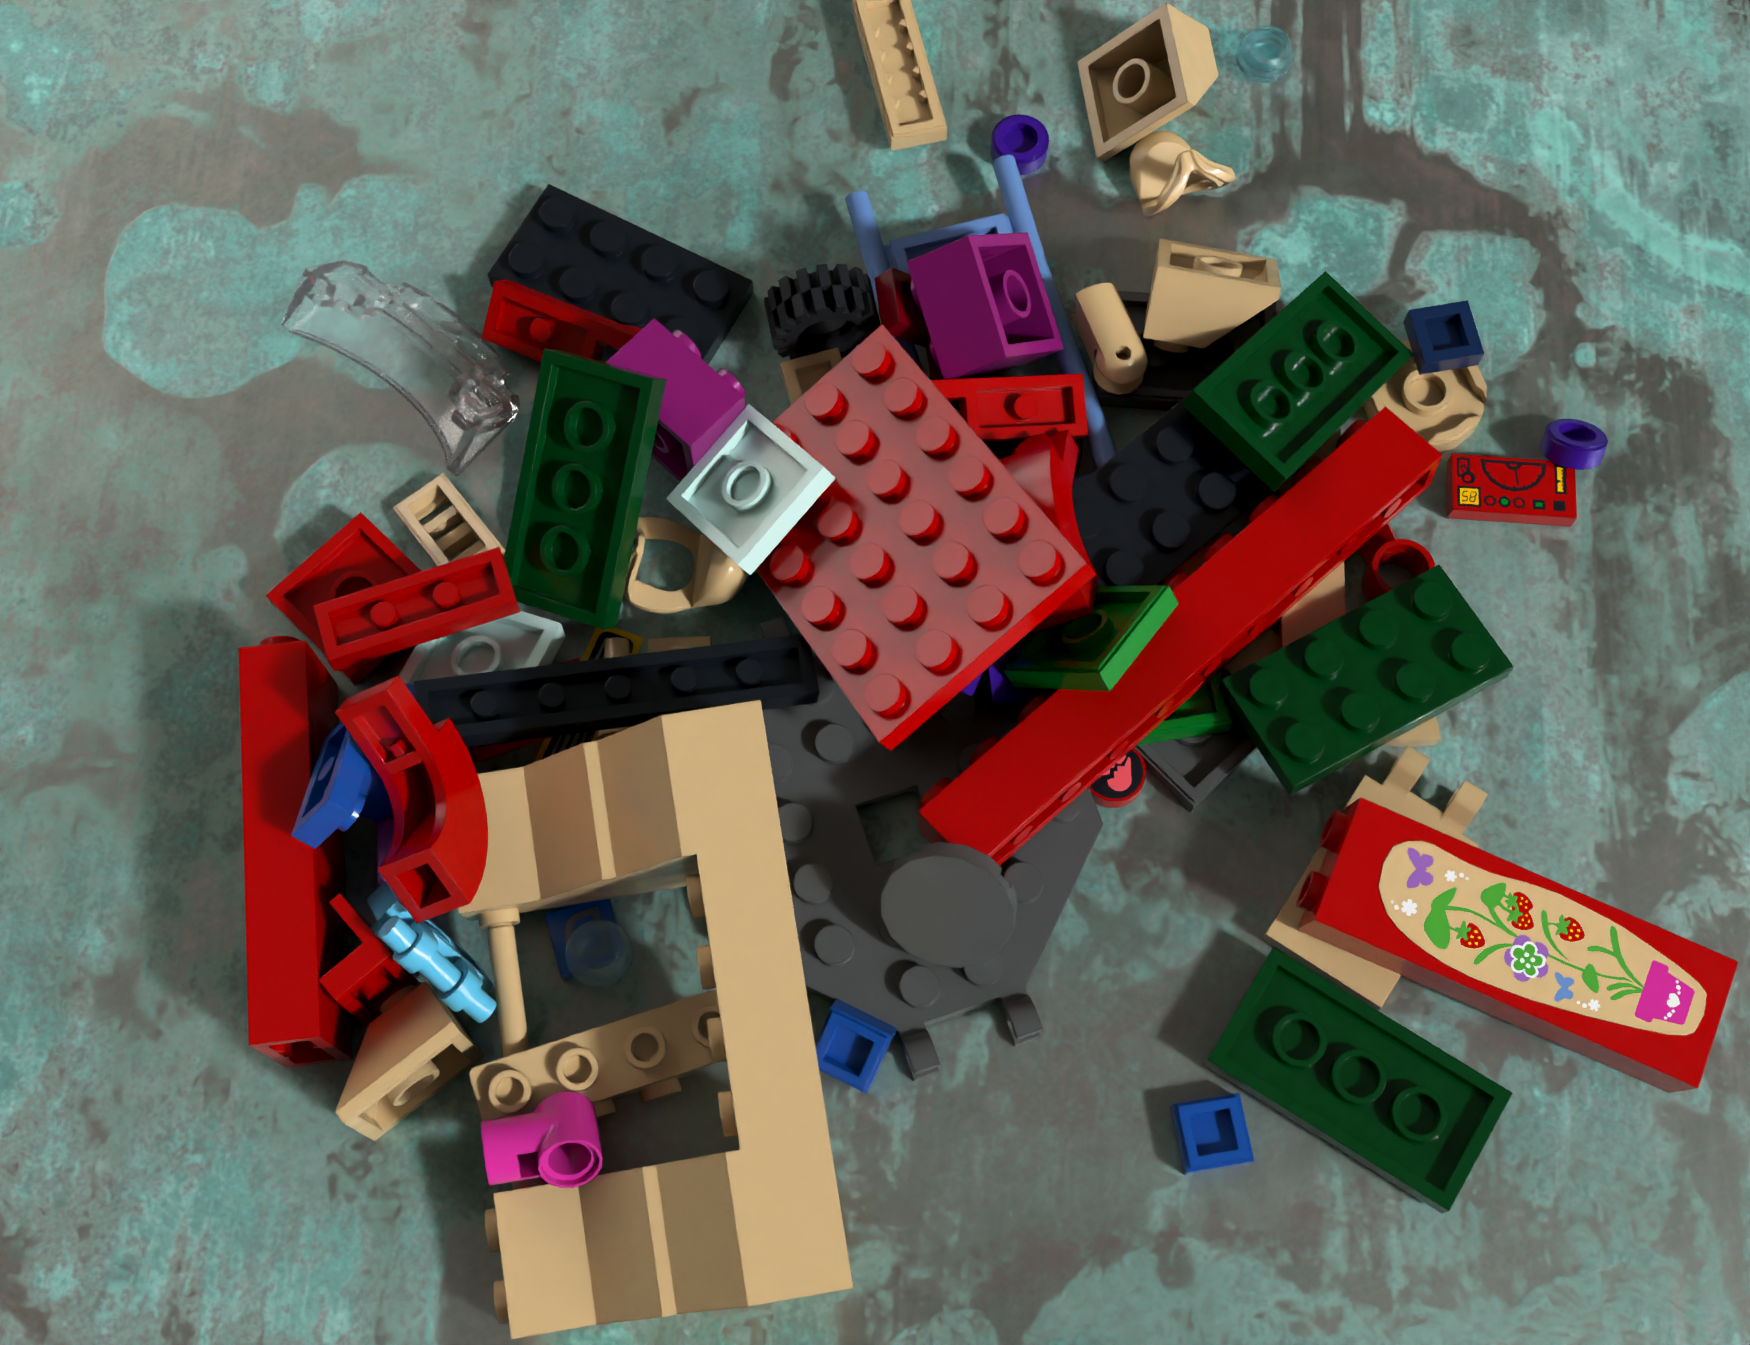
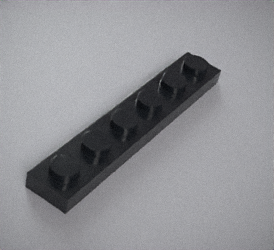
M803 635L413 681L415 699L432 724L450 718L466 747L631 727L661 715L761 700L762 710L817 703L819 696L811 646Z

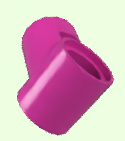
M559 1092L541 1101L533 1113L481 1121L483 1153L489 1186L542 1177L550 1185L560 1188H574L588 1183L596 1177L602 1168L603 1157L596 1109L593 1102L583 1094Z

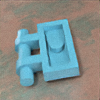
M384 881L366 901L377 920L371 929L382 942L394 951L393 960L410 974L417 971L439 990L437 994L438 999L452 1011L458 1012L463 1010L477 1023H482L488 1019L494 1012L497 1003L487 994L494 985L481 964L430 919L416 923L389 884Z

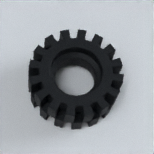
M837 263L833 270H828L827 264L816 265V272L808 273L806 268L797 270V278L792 279L784 276L778 280L780 287L771 286L767 291L768 297L764 298L774 349L783 358L789 355L790 360L838 347L839 352L844 351L848 355L856 347V344L859 345L881 325L869 276L867 274L863 275L862 269L853 267L848 271L847 264Z

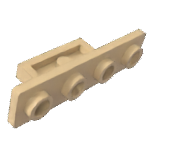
M716 989L473 1067L469 1072L482 1121L533 1113L541 1101L559 1092H576L585 1095L593 1102L597 1119L616 1112L613 1103L615 1099L639 1092L642 1103H647L682 1091L678 1079L692 1075V1070L714 1064L707 1019L720 1017Z

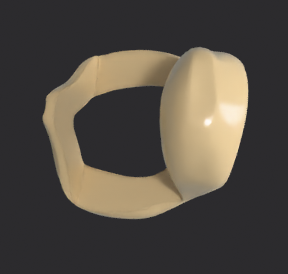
M1165 130L1155 131L1143 137L1137 142L1130 154V181L1142 206L1144 216L1154 215L1168 209L1183 194L1218 189L1236 180L1232 168L1207 159L1198 151L1192 149L1180 136Z
M639 517L623 594L630 604L639 609L657 614H672L691 608L718 605L731 600L742 588L748 573L739 567L704 533L698 534L677 522L664 518ZM646 539L676 542L692 553L694 572L690 582L684 588L677 591H665L636 580Z

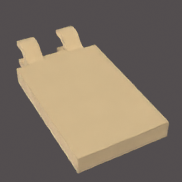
M1407 745L1382 784L1365 775L1343 808L1345 809L1362 797L1478 848L1479 845L1462 834L1488 794L1464 780L1460 788L1454 791L1443 811L1410 792V790L1421 776L1430 758ZM1319 846L1262 937V940L1374 1009L1379 1010L1400 978V974L1297 930L1304 910L1296 907L1298 894L1310 871L1314 870L1319 873L1327 852L1326 849Z

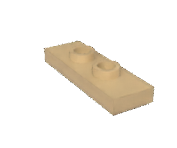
M852 0L853 16L890 150L895 151L947 140L948 128L911 0Z

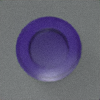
M1021 114L1008 116L997 123L993 129L990 147L992 160L994 161L1004 155H1013L1020 175L1033 173L1044 164L1047 158L1049 135L1045 126L1031 116Z
M1559 419L1546 426L1540 450L1548 460L1557 465L1570 469L1588 470L1596 468L1602 463L1608 439L1604 432L1593 424L1577 419Z

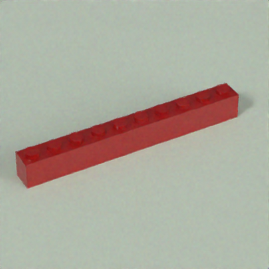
M1386 406L1368 422L1362 418L1356 420L1344 431L1337 441V449L1328 457L1322 460L1319 456H1316L1308 461L1295 476L1292 482L1294 486L1280 498L1272 494L1264 499L1250 515L1249 525L1235 537L1230 533L1220 537L1203 558L1205 563L1190 576L1184 572L1178 574L1166 585L1171 588L1179 604L1111 691L1058 689L1050 697L1046 694H1040L1035 697L1019 714L1017 718L1019 724L1002 739L997 735L988 738L971 755L969 759L971 766L953 781L948 777L941 779L926 792L920 801L922 808L918 811L920 834L930 844L945 842L967 845L990 856L1000 866L1428 488L1433 480L1442 454Z

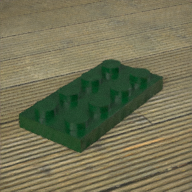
M1325 271L1196 386L1182 402V405L1262 482L1275 492L1395 375L1414 354Z
M544 349L504 556L517 602L603 630L617 627L667 379L559 349Z
M1437 565L1222 679L1219 691L1290 796L1507 678L1514 666L1442 567Z
M1274 947L1268 953L1203 1063L1208 1068L1442 1214L1451 1209L1513 1094Z

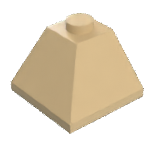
M1166 2L1077 62L1096 159L1105 162L1197 104L1219 76L1208 27Z
M1159 239L1144 320L1143 338L1153 339L1154 346L1170 352H1188L1190 346L1204 349L1279 299L1281 283L1277 259Z
M426 981L417 988L413 985L403 987L392 994L381 1005L379 1010L382 1014L372 1021L367 1028L335 1111L345 1125L373 1141L379 1139L485 1056L449 1007L438 999V993Z

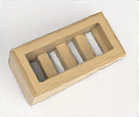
M444 473L393 507L396 514L436 567L500 547L503 557L505 556L503 546ZM448 501L452 506L423 526L421 525V520ZM462 520L464 521L462 524H460L455 529L444 535L442 538H440L436 542L434 541L436 538L444 534L446 531L454 527L456 524H458ZM476 539L479 540V541H477L475 544H473L472 546H470L469 548H467L465 551H463L462 553H460V554L457 555L455 558H453L452 560L449 561V558H450V557H452L453 555H455L456 553H458L459 551H461L463 548H465L466 546H468L469 544H471V543H472L473 541H475Z

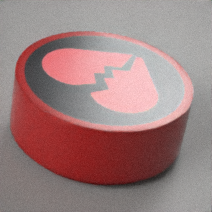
M1133 748L1089 787L1095 803L1107 808H1119L1133 802L1140 794L1146 779V765L1143 757Z

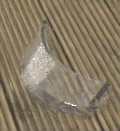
M349 260L305 268L281 326L289 333L314 341L350 358L398 391L422 415L435 433L446 458V469L454 476H459L515 419L520 409L519 396L508 390L505 384L511 372L494 347L487 340L482 339V335L464 322L457 313L406 282L400 285L383 282L374 276L367 266Z

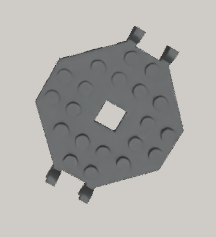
M784 616L760 623L763 634L762 639L791 636ZM818 656L813 657L819 688L817 703L762 710L806 991L831 1003L839 999L898 1028L895 1034L899 1036L913 1081L939 1073L940 1061L926 1026L999 1002L1014 1047L1040 1038L1039 1032L1043 1031V1027L1036 1008L1028 996L1026 987L1103 826L1090 788L1088 787L1000 865L1002 868L1001 875L1007 880L1009 886H1011L1012 882L1018 895L1017 919L1014 931L1003 950L984 963L962 968L932 965L909 954L890 936L881 917V892L887 876L895 861L899 858L876 865L857 810L861 806L907 791L916 792L919 794L920 799H922L926 792L941 779L948 777L953 781L971 766L969 764L971 755L984 741L994 735L1002 739L1019 724L1017 722L1019 714L1033 699L1014 704L994 703L991 695L989 674L983 672L972 696H968L960 691L890 751L877 740Z

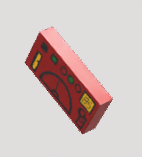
M1451 454L1446 463L1448 519L1571 527L1577 519L1575 469L1557 465L1550 460Z

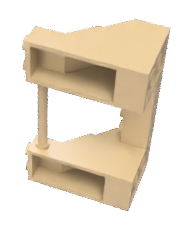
M761 700L661 715L603 739L579 744L524 767L478 774L485 800L488 823L486 866L473 900L470 904L458 908L460 915L469 921L479 920L480 929H489L487 930L503 1057L530 1049L514 926H512L520 923L519 913L687 886L692 918L706 917L710 945L696 947L702 989L716 988L720 1017L707 1019L713 1063L727 1061L731 1091L718 1093L724 1137L738 1135L740 1146L739 1150L596 1175L588 1183L574 1188L556 1187L547 1183L542 1177L511 1182L512 1190L493 1193L495 1208L486 1209L485 1230L490 1252L500 1251L504 1280L494 1282V1304L498 1323H509L511 1339L597 1324L748 1307L852 1289L853 1282Z

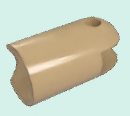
M1099 283L1082 289L1075 294L1076 312L1071 313V317L1093 363L1094 379L1102 389L1109 393L1118 395L1130 393L1137 389L1143 381L1148 363L1146 351L1116 285L1112 283Z

